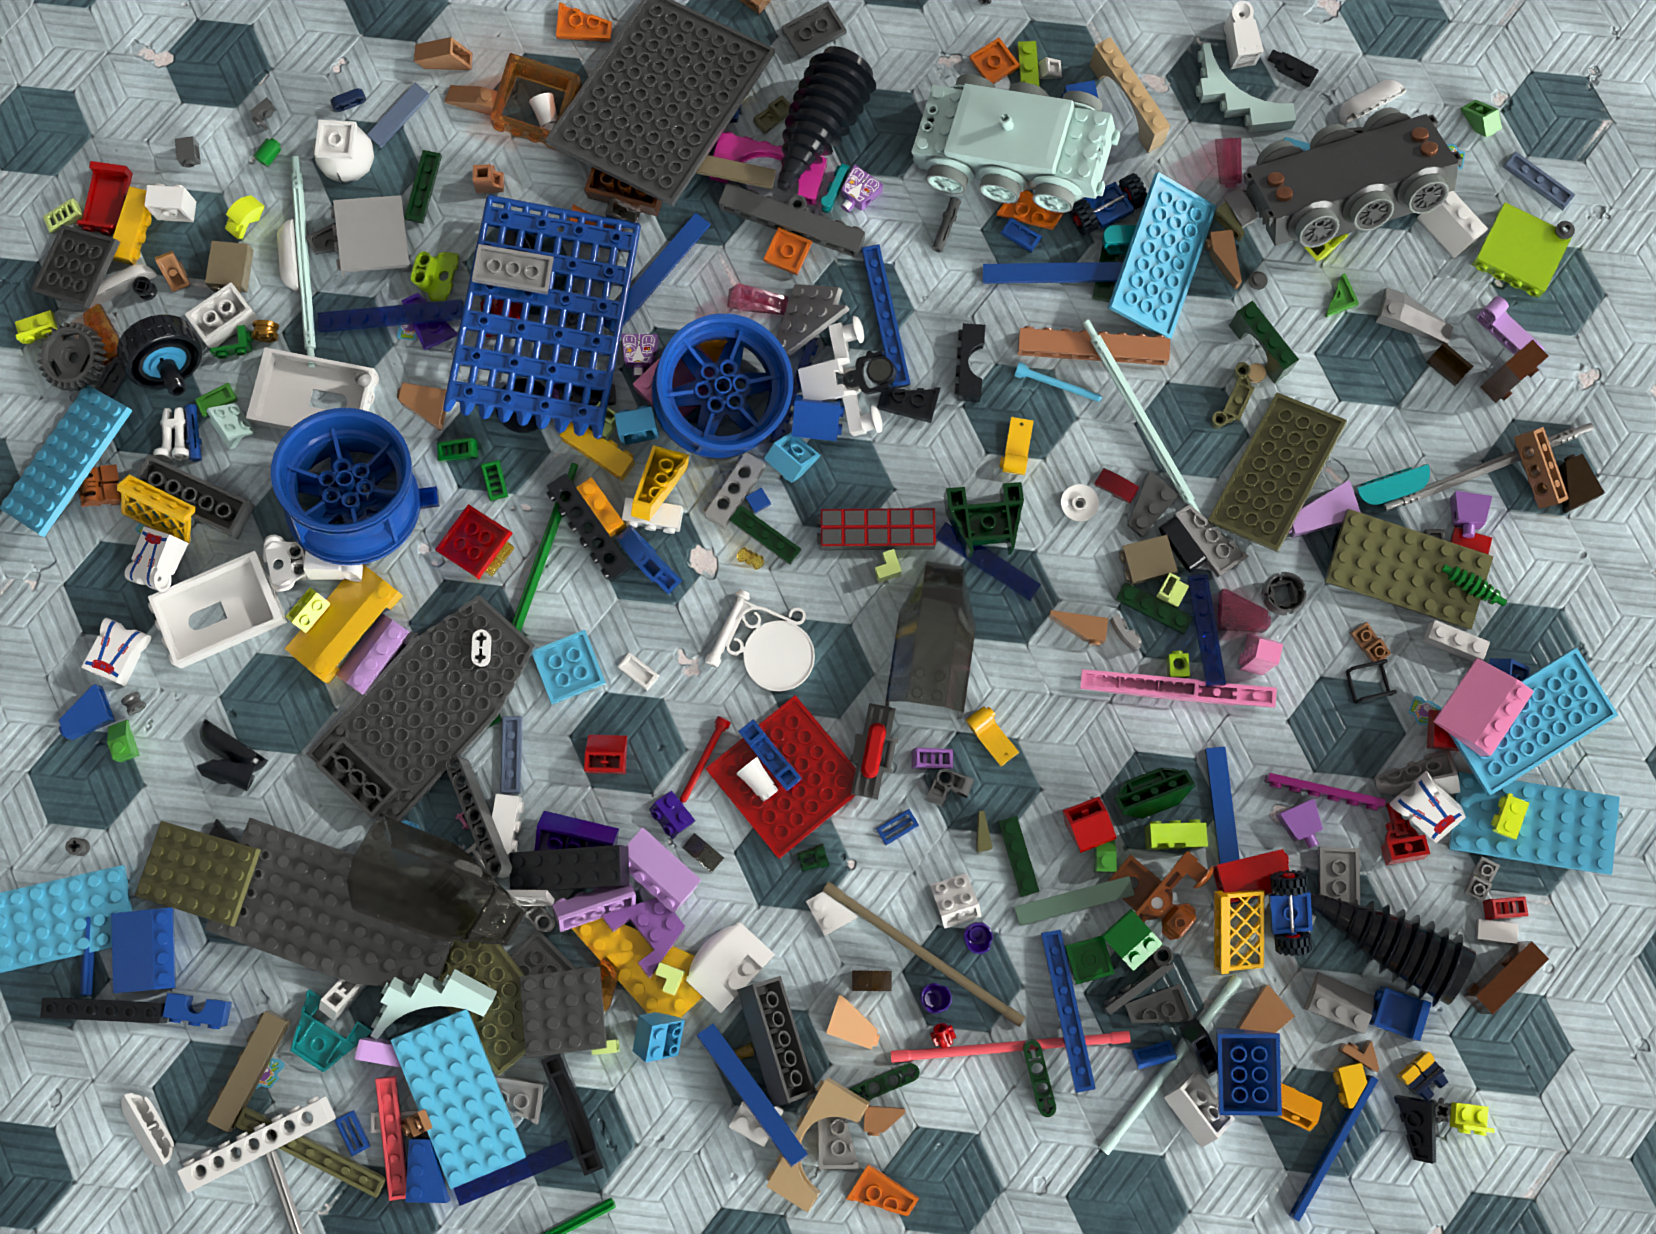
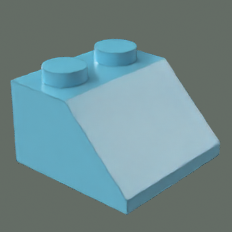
M792 432L773 443L764 459L771 467L782 474L786 480L793 483L815 463L820 454L802 438L793 437Z

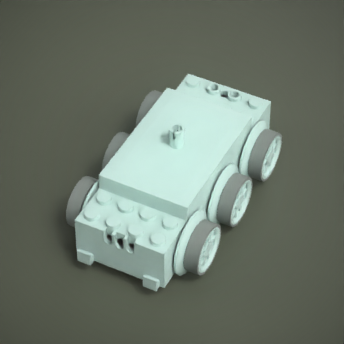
M964 74L957 78L954 86L932 85L913 145L912 154L914 156L913 161L918 165L919 169L928 170L927 183L939 191L949 194H962L966 190L967 183L977 178L981 179L979 191L985 197L1001 203H1015L1019 199L1020 192L1025 191L1029 187L1035 190L1033 194L1035 204L1052 212L1066 213L1072 210L1074 201H1078L1081 197L1096 199L1097 196H1103L1105 183L1104 181L1101 182L1112 144L1118 145L1120 132L1115 129L1112 113L1102 112L1103 104L1101 100L1089 93L1068 91L1061 99L1049 97L1045 90L1034 84L1018 82L1013 83L1009 90L997 89L986 78L973 74Z

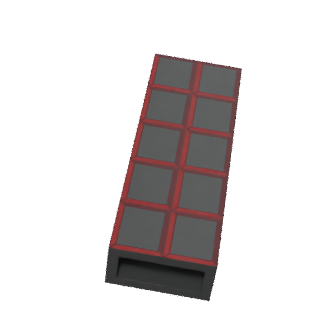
M935 508L821 509V515H817V526H821V533H817V545H821V550L935 549L936 546Z

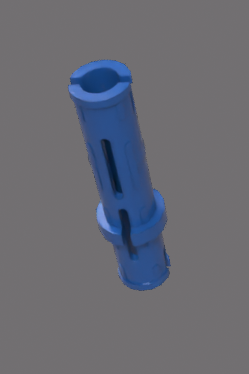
M193 404L185 405L188 435L186 444L189 446V460L197 462L202 460L200 448L202 439L199 438L197 406Z

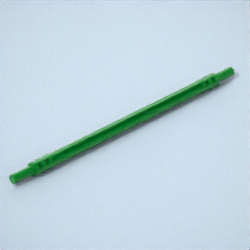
M571 463L567 474L572 483L579 466L575 463ZM563 494L560 499L567 502L570 495ZM557 502L554 504L512 621V625L520 632L562 519L561 514L557 510L559 507Z

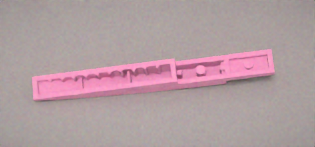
M1082 669L1080 689L1161 699L1233 706L1276 707L1277 688L1084 669Z

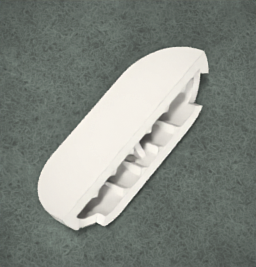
M1387 79L1349 98L1342 104L1339 110V118L1342 125L1345 126L1406 93L1405 87L1396 80Z
M290 219L285 221L277 232L279 273L282 282L288 288L300 291L295 221Z
M135 264L104 279L90 309L133 289L132 284L136 278L146 277L151 280L158 276L157 273L149 266Z
M133 1093L124 1095L121 1100V1106L127 1122L149 1160L157 1167L164 1166L171 1159L174 1142L147 1097Z

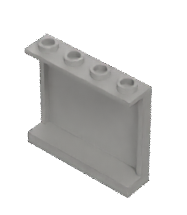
M401 195L333 200L334 207H330L331 217L335 218L336 224H333L332 228L333 235L337 236L338 242H334L335 253H339L340 259H336L337 271H341L342 277H345V272L402 268L403 272H410Z

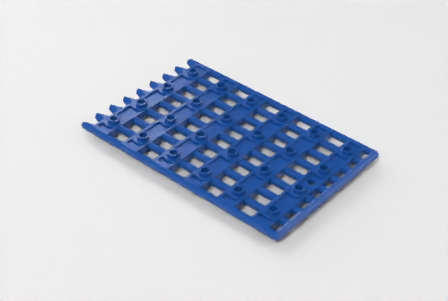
M488 195L485 201L443 410L450 412L455 403L459 402L461 413L467 416L477 405L479 406L480 417L487 419L493 410L497 409L498 418L502 423L507 422L512 413L516 412L517 421L521 426L527 425L533 415L536 417L537 427L541 430L547 427L551 419H554L555 429L559 433L564 432L571 422L577 436L584 435L588 426H592L594 438L600 439L603 434L639 241L640 223ZM493 203L504 205V207L499 208L493 207L492 205ZM511 206L522 208V212L511 210ZM530 210L541 212V214L536 215L530 214L529 212ZM548 213L559 215V219L548 217ZM567 217L578 219V221L573 222L567 221L566 219ZM585 220L596 222V226L585 224ZM607 224L615 227L614 229L604 228L603 225ZM488 226L499 228L496 243L485 241ZM563 227L564 231L558 232L557 228ZM622 227H623V228L633 229V232L631 233V232H625V231H621V230H622ZM507 230L518 232L515 246L504 244ZM525 233L536 235L534 250L522 248ZM544 237L555 239L552 253L541 251ZM562 240L573 242L571 257L559 255ZM478 244L554 257L548 295L472 282ZM581 244L592 246L589 260L578 258ZM599 247L610 249L608 264L597 262ZM617 251L628 253L626 267L615 265ZM555 275L566 276L564 291L553 289ZM574 278L585 280L583 294L571 293ZM592 282L604 283L601 298L590 296ZM611 285L622 287L620 301L609 300ZM474 295L485 297L482 312L471 310ZM492 299L504 301L501 316L490 314ZM511 302L523 304L520 319L508 317ZM530 306L541 308L539 322L527 321ZM549 309L560 311L557 326L546 324ZM567 313L578 314L576 329L565 328ZM586 316L597 318L594 333L583 331ZM604 320L616 321L613 336L602 334ZM467 330L478 332L475 347L464 345ZM485 334L497 336L494 351L483 349ZM504 337L516 339L513 354L501 352ZM523 341L534 342L531 358L520 356ZM542 344L553 346L550 361L539 359ZM560 348L572 349L569 365L558 363ZM579 351L590 353L588 368L577 366ZM598 354L609 356L607 371L595 369ZM459 365L471 367L468 383L456 381ZM478 369L490 371L487 386L475 384ZM497 372L509 374L506 390L494 388ZM516 376L527 378L525 393L513 391ZM535 379L546 381L544 396L532 395ZM554 383L565 385L562 400L551 398ZM573 386L584 388L581 403L570 402ZM591 389L603 391L600 407L589 405Z

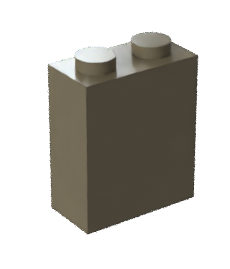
M212 241L205 284L212 291L217 292L232 282L240 293L247 292L254 250L249 244Z
M1167 535L1123 545L1120 549L1119 559L1125 565L1124 577L1126 581H1129L1130 585L1164 578L1169 573L1175 575L1177 572Z

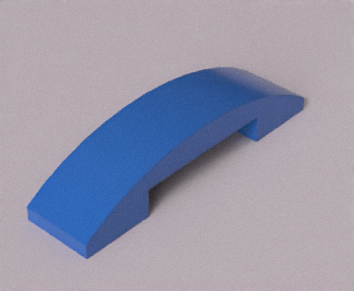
M754 719L738 731L786 791L802 779Z

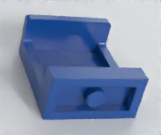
M796 394L792 436L837 441V435L842 433V424H839V417H843L844 406H841V400L837 399V402L803 399V395Z
M1380 986V989H1377L1374 995L1376 1002L1369 1024L1414 1041H1421L1432 1003L1394 991L1386 986Z

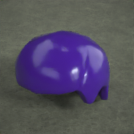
M973 922L965 928L963 940L965 946L971 952L983 954L990 950L993 934L990 927L985 923Z
M931 983L923 987L920 992L919 1002L925 1011L938 1014L948 1009L951 1004L952 995L947 986Z

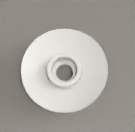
M1083 484L1070 486L1065 490L1061 498V508L1064 514L1071 520L1078 522L1091 519L1099 507V499L1096 492L1091 487ZM1076 502H1081L1082 507H1077Z

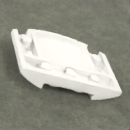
M739 922L736 925L723 928L704 943L690 965L689 977L687 976L686 981L719 1013H722L738 996L737 989L746 987L775 954Z

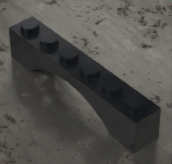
M556 1054L541 1060L548 1081L553 1088L568 1124L584 1176L606 1167V1163L564 1054Z

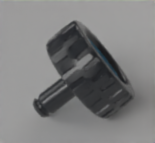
M161 314L141 319L126 329L118 341L117 355L127 377L134 384L149 389L166 388L169 394L179 396L186 390L184 380L191 376L200 365L202 347L193 328L187 321L174 315Z

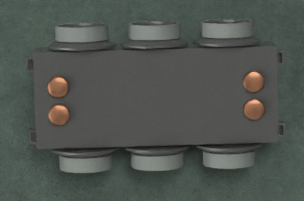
M1389 107L1372 114L1364 123L1363 133L1359 135L1353 130H1348L1344 125L1332 124L1322 128L1314 135L1310 142V150L1303 151L1300 147H1296L1291 142L1285 140L1276 141L1268 145L1259 154L1256 162L1257 166L1249 168L1248 172L1244 173V183L1247 186V197L1255 211L1259 212V218H1263L1262 223L1263 225L1266 224V231L1275 246L1296 240L1300 241L1305 247L1312 248L1321 246L1337 236L1357 230H1373L1389 220L1412 213H1428L1436 209L1445 201L1448 193L1455 190L1458 166H1462L1463 158L1458 151L1451 152L1437 130L1438 121L1434 115L1428 116L1423 114L1410 118L1407 114L1400 113L1398 109Z

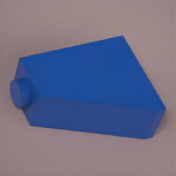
M97 684L92 685L59 719V731L63 737L74 740L116 722L104 688Z

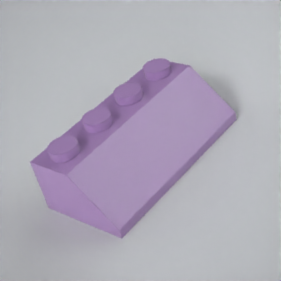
M381 613L337 672L336 676L364 695L372 682L402 651L405 646L403 641L410 632Z
M642 828L627 844L629 851V874L642 884L650 894L663 903L667 909L674 913L688 900L701 879L647 830Z
M630 882V886L594 888L593 891L588 893L580 892L574 898L568 900L563 898L556 901L552 907L560 932L601 919L606 914L636 905V894Z

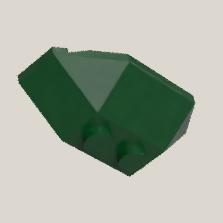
M1161 767L1125 781L1118 794L1114 797V800L1123 815L1143 819L1179 805L1195 787V783L1185 769L1178 770Z

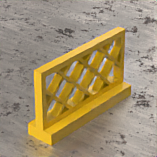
M130 474L117 485V491L121 492V514L149 528L170 534L188 544L190 543L191 516L195 513V506ZM136 503H139V505H140V506L142 507V509H143L142 511H141L140 508L136 505ZM129 505H130L131 508L134 510V512L131 511V510H128V506H129ZM152 511L156 512V514L159 516V519H157V517L154 515ZM169 519H171V520L174 522V524L176 525V527H174V526L171 524V522L169 521ZM160 522H163L167 528L163 527ZM177 530H180V532L183 534V536H181V535L177 532Z
M1263 890L1227 893L1214 891V968L1219 973L1229 974V971L1264 968ZM1252 896H1258V903L1252 908L1247 902ZM1238 897L1241 902L1233 909L1230 906V898ZM1246 904L1251 910L1242 918L1238 911ZM1255 913L1258 916V922L1252 927L1247 921ZM1237 915L1241 921L1235 928H1232L1230 920ZM1246 924L1251 929L1242 937L1238 931ZM1255 932L1258 935V941L1252 946L1247 940ZM1237 934L1241 940L1233 948L1230 945V939ZM1246 943L1251 948L1242 956L1238 950ZM1255 951L1258 954V962H1248L1247 959ZM1235 953L1241 957L1239 962L1235 965H1230L1231 957Z

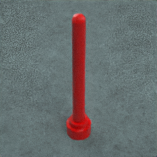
M717 716L714 722L715 730L680 796L682 803L688 800L722 732H725L726 729L728 730L731 722L720 716Z

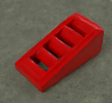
M1525 896L1483 901L1486 920L1529 916ZM1515 901L1518 902L1519 913H1517Z

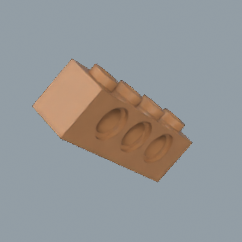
M1544 427L1515 436V446L1519 451L1522 465L1525 468L1528 482L1531 485L1534 499L1539 509L1556 505L1569 499Z

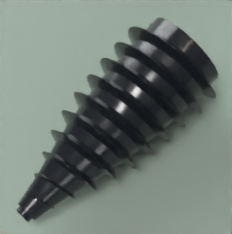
M830 46L823 53L816 54L810 59L809 67L804 71V78L799 82L798 90L793 96V103L789 106V115L785 119L786 129L782 133L784 144L781 149L784 158L781 160L782 168L777 180V187L779 189L787 191L801 178L800 176L805 171L811 170L810 166L812 164H821L823 162L820 155L829 156L833 153L832 146H839L842 143L841 136L849 134V126L857 122V115L863 112V105L869 102L870 93L876 90L872 68L855 52L839 46Z
M1319 893L1311 894V908L1333 925V929L1336 928L1344 936L1343 942L1349 939L1355 945L1354 954L1362 950L1367 955L1366 965L1375 960L1379 964V974L1386 969L1392 972V983L1398 978L1406 981L1405 991L1415 986L1419 989L1418 999L1429 994L1433 997L1432 1007L1440 1001L1449 1005L1457 997L1470 974L1476 958V951L1463 945L1462 934L1449 939V929L1447 927L1437 933L1435 932L1434 921L1421 926L1420 915L1414 916L1411 920H1406L1405 909L1400 910L1396 915L1390 914L1389 904L1385 905L1381 910H1376L1374 901L1369 902L1366 906L1358 905L1357 899L1350 903L1342 901L1341 898L1335 899Z

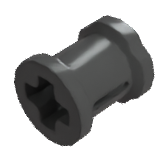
M73 837L66 842L65 848L71 855L84 856L90 850V843L86 839Z

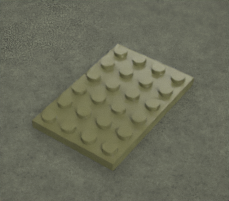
M161 821L134 896L235 927L261 850Z

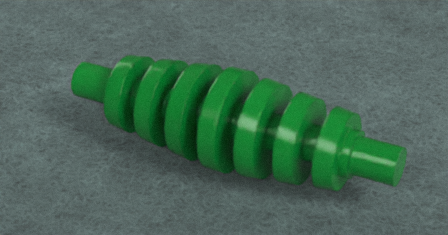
M1446 564L1442 566L1441 571L1448 574V579L1451 582L1454 581V584L1460 586V589L1463 591L1466 590L1467 594H1473V597L1487 601L1489 604L1498 603L1501 606H1505L1507 600L1500 596V591L1498 589L1494 590V586L1488 585V582L1485 579L1482 580L1481 576H1475L1472 572L1468 573L1465 569L1460 571L1461 568L1458 566L1454 568Z

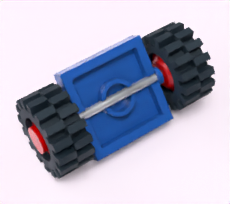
M1132 173L1120 179L1119 186L1116 182L1105 186L1103 196H1097L1096 199L1084 197L1082 200L1074 203L1069 213L1079 233L1085 236L1097 230L1099 226L1101 229H1104L1131 215L1135 209L1143 206L1148 193L1146 192V187L1143 186V181L1141 182V178L1137 174Z
M1296 870L1275 872L1270 876L1272 894H1269L1271 932L1275 934V951L1280 955L1284 954V956L1306 955L1312 951L1311 933L1308 931H1313L1311 893L1308 890L1307 874L1302 871L1296 872Z

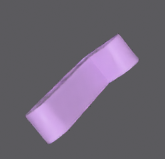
M1495 296L1476 316L1478 322L1514 355L1532 339L1544 350L1538 341L1505 312L1509 306L1502 297Z

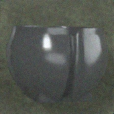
M1290 572L1275 573L1263 584L1261 591L1262 597L1265 598L1263 603L1268 610L1277 615L1286 616L1287 613L1294 614L1305 603L1307 595L1306 590H1303L1305 584L1296 574ZM1287 586L1290 602L1277 605L1273 589Z

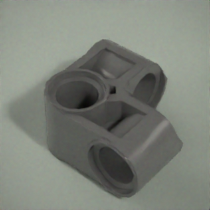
M946 768L941 769L937 773L933 784H931L925 800L943 808L949 790L967 798L974 779ZM941 773L949 774L950 781L948 783L940 781L939 776Z

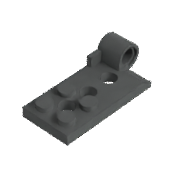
M1160 946L1150 956L1151 960L1144 965L1148 973L1133 984H1125L1119 989L1120 993L1117 996L1111 995L1103 1001L1104 1005L1101 1007L1103 1012L1111 1015L1175 967L1173 964H1170L1173 959L1172 950L1167 946ZM1159 950H1163L1166 953L1164 961H1160L1157 958Z

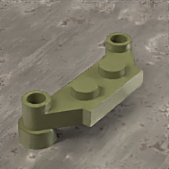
M1245 362L1238 363L1234 369L1236 383L1223 411L1214 413L1211 418V426L1214 429H1219L1233 421L1239 422L1255 387L1251 386L1248 376L1251 369Z

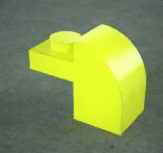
M252 195L238 199L226 213L229 219L225 229L237 239H242L249 223L259 221L265 206Z
M1349 234L1334 237L1318 247L1304 248L1316 261H1320L1336 249Z

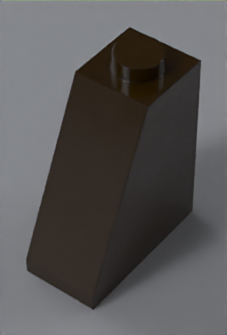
M1583 453L1578 456L1572 454L1564 458L1565 462L1559 466L1560 475L1569 498L1562 502L1565 514L1605 494Z
M852 970V991H892V971Z

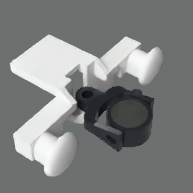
M853 316V323L843 325L840 322L829 326L835 359L800 368L798 373L804 399L830 401L843 397L850 434L858 436L873 429L880 433L883 425L880 412L876 406H871V413L862 414L857 394L860 391L870 395L892 390L891 384L896 379L897 369L893 362L885 357V353L882 350L875 353L867 351L866 356L857 358L856 370L846 367V364L850 363L848 342L858 340L859 343H863L864 341L862 323L857 316ZM867 361L870 362L867 365L866 374L876 385L873 388L867 386L864 378V365ZM836 372L842 376L843 384L837 385Z

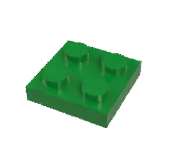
M1102 936L1065 946L1076 985L1115 974L1105 939Z

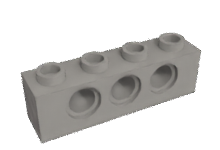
M748 452L738 457L735 462L736 467L733 471L730 470L725 477L726 482L723 486L717 488L714 494L716 497L712 502L709 501L704 508L705 518L724 530L730 523L729 519L738 507L742 505L746 499L745 497L750 493L766 469L764 462ZM747 471L749 475L746 478H742L739 476V473ZM732 486L739 488L736 493L729 492V488ZM721 502L728 503V507L725 509H720L718 505Z

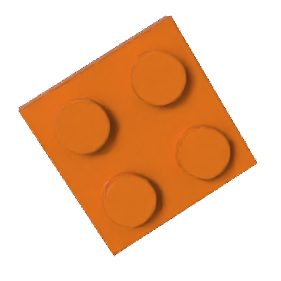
M1000 37L969 56L970 62L979 74L993 84H996L1020 68V64Z
M778 227L763 261L798 276L811 248L812 241Z

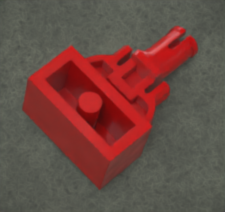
M1390 803L1386 804L1390 823L1385 825L1387 833L1384 839L1385 843L1381 846L1386 866L1425 859L1431 854L1426 836H1419L1417 831L1410 826L1409 820L1402 818V815L1394 810Z

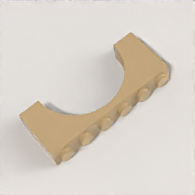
M1109 37L1098 43L1094 47L1089 66L1098 80L1108 76L1122 89L1137 119L1139 128L1138 139L1147 153H1150L1164 144L1170 124L1112 38Z
M829 1077L825 1081L821 1080L815 1090L818 1094L815 1099L811 1098L806 1106L808 1112L805 1117L801 1116L796 1124L798 1130L794 1135L801 1144L808 1128L816 1121L828 1117H843L858 1123L870 1102ZM780 1153L776 1160L779 1164L775 1170L772 1168L767 1176L769 1182L766 1187L808 1213L821 1191L809 1181L804 1173L801 1161L790 1167Z

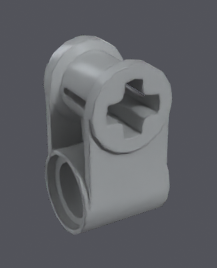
M521 906L519 908L539 931L550 932L555 927V920L546 910L545 906ZM547 917L549 925L546 928H542L540 922L543 918Z

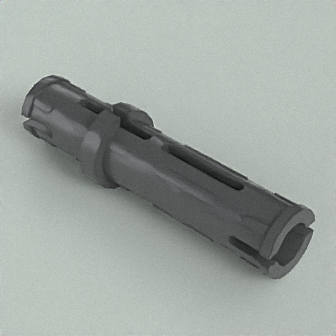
M950 198L948 207L943 212V220L932 246V249L936 252H943L953 222L957 219L956 214L961 204V200L958 198Z

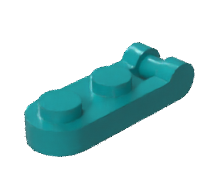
M842 163L841 166L838 165L834 172L836 177L833 182L830 181L827 187V196L821 199V210L824 213L831 212L850 169L849 165Z

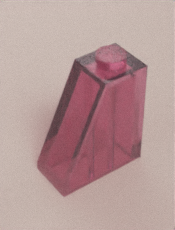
M1216 138L1215 147L1219 184H1225V188L1236 187L1237 183H1242L1241 138Z
M1221 589L1218 601V630L1264 633L1270 628L1271 616H1268V610L1228 589Z

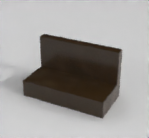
M1445 342L1426 362L1454 386L1474 367Z

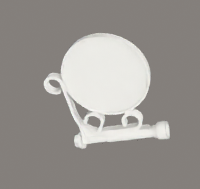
M739 589L735 593V596L738 598L726 619L712 652L707 654L704 662L718 668L721 662L720 655L723 654L726 647L728 653L733 656L744 653V664L747 673L760 687L775 692L789 691L798 687L810 675L815 660L814 647L810 637L803 629L797 626L803 624L806 619L804 610L797 607L789 612V618L792 617L794 612L802 613V620L797 622L767 608L747 602L750 599V594ZM753 610H761L784 621H771L760 626L761 617L757 612H754L758 622L755 625H749L744 615ZM742 620L747 628L756 630L749 636L745 648L740 639L734 638V641L738 642L741 647L739 651L733 652L729 646Z

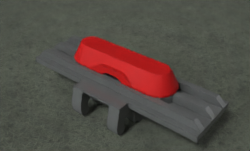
M869 703L863 735H855L854 752L850 759L851 762H857L851 795L878 800L883 773L892 774L891 766L895 745L899 740L890 737L896 708ZM885 741L888 742L884 766L882 767L880 766Z

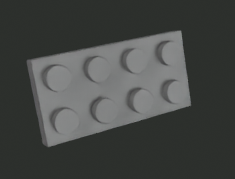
M478 244L472 282L548 295L554 257Z

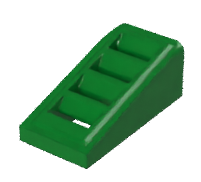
M470 437L437 442L438 461L478 458V441ZM446 446H447V448H448V455H447V456H445V447H446ZM453 446H455V454H454V455H453Z
M500 460L481 464L489 500L509 497ZM497 467V471L487 473V469ZM499 474V478L489 480L488 476ZM501 482L499 486H490L491 483ZM503 489L502 493L492 495V491Z

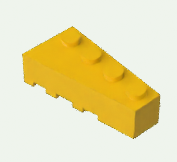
M655 445L652 446L632 502L631 516L650 521L686 472L690 455Z

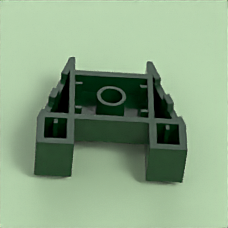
M1022 482L1003 483L999 491L1001 502L967 505L965 487L946 488L943 496L945 512L967 558H971L974 545L1007 543L1008 555L1012 554L1015 548L1024 503Z

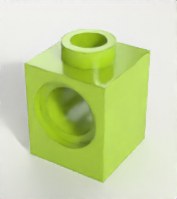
M1180 650L1171 651V654L1166 657L1167 677L1188 679L1190 677L1189 653L1183 654V651ZM1175 660L1180 661L1182 669H1176L1173 662Z

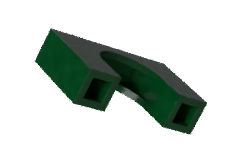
M1253 300L1236 312L1229 327L1239 340L1250 334L1260 343L1267 356L1266 374L1275 384L1291 372L1299 361L1298 357Z

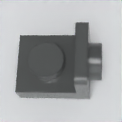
M267 97L250 110L253 115L252 121L258 128L262 126L265 130L269 128L263 120L270 118L274 111H276L272 102Z

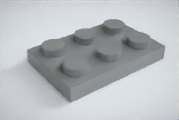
M1318 847L1319 894L1335 899L1341 898L1342 901L1350 903L1357 899L1358 905H1360V848Z

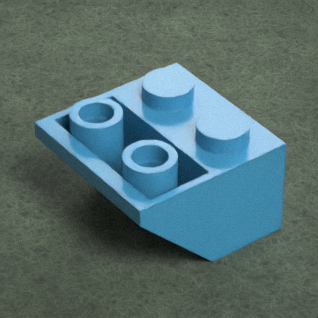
M657 1012L639 1015L632 1051L645 1062L678 1056L685 1020L680 1017Z

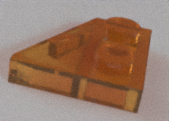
M607 956L596 966L600 967L604 1012L610 1009L620 970Z

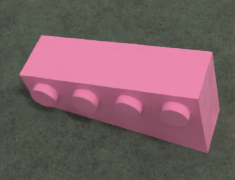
M1247 634L1244 652L1240 654L1238 664L1241 665L1240 670L1264 675L1279 664L1283 644L1269 638Z

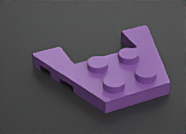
M657 898L602 916L612 932L628 921H631L654 950L638 962V965L648 978L652 977L659 963L663 961L665 955L685 929V925L675 912L672 913Z

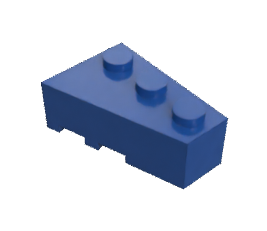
M414 1137L409 1139L405 1202L447 1203L451 1201L447 1192L445 1177L443 1176L440 1162L430 1138Z

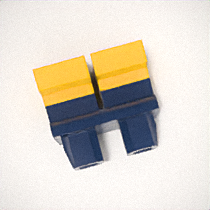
M1422 1051L1410 1062L1411 1064H1408L1396 1075L1413 1094L1419 1095L1423 1100H1429L1434 1096L1433 1091L1428 1087L1432 1082L1440 1089L1448 1083L1447 1078L1443 1074L1445 1070L1438 1065L1429 1051Z

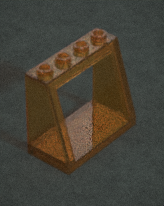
M510 53L490 116L491 124L499 132H510L515 137L520 138L522 136L533 143L540 142L554 149L545 142V139L551 132L550 130L503 116V110L515 80L519 77L565 92L557 119L558 122L582 87L578 74Z

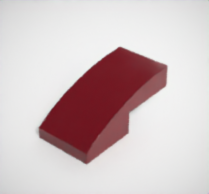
M1103 468L1094 483L1096 487L1112 493L1115 498L1129 504L1139 489V486L1106 468Z

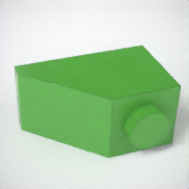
M1474 100L1461 107V112L1476 133L1488 137L1502 129L1499 109L1478 100Z
M127 719L108 726L107 743L113 760L122 763L140 756Z
M1115 840L1094 848V872H1117Z

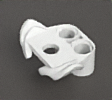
M267 536L263 546L264 563L268 562L270 575L267 576V579L275 592H281L291 589L297 580H308L305 571L298 575V569L304 567L305 550L297 542H286L281 536ZM301 549L300 554L294 556L295 550ZM276 560L283 561V567L279 570L273 567Z

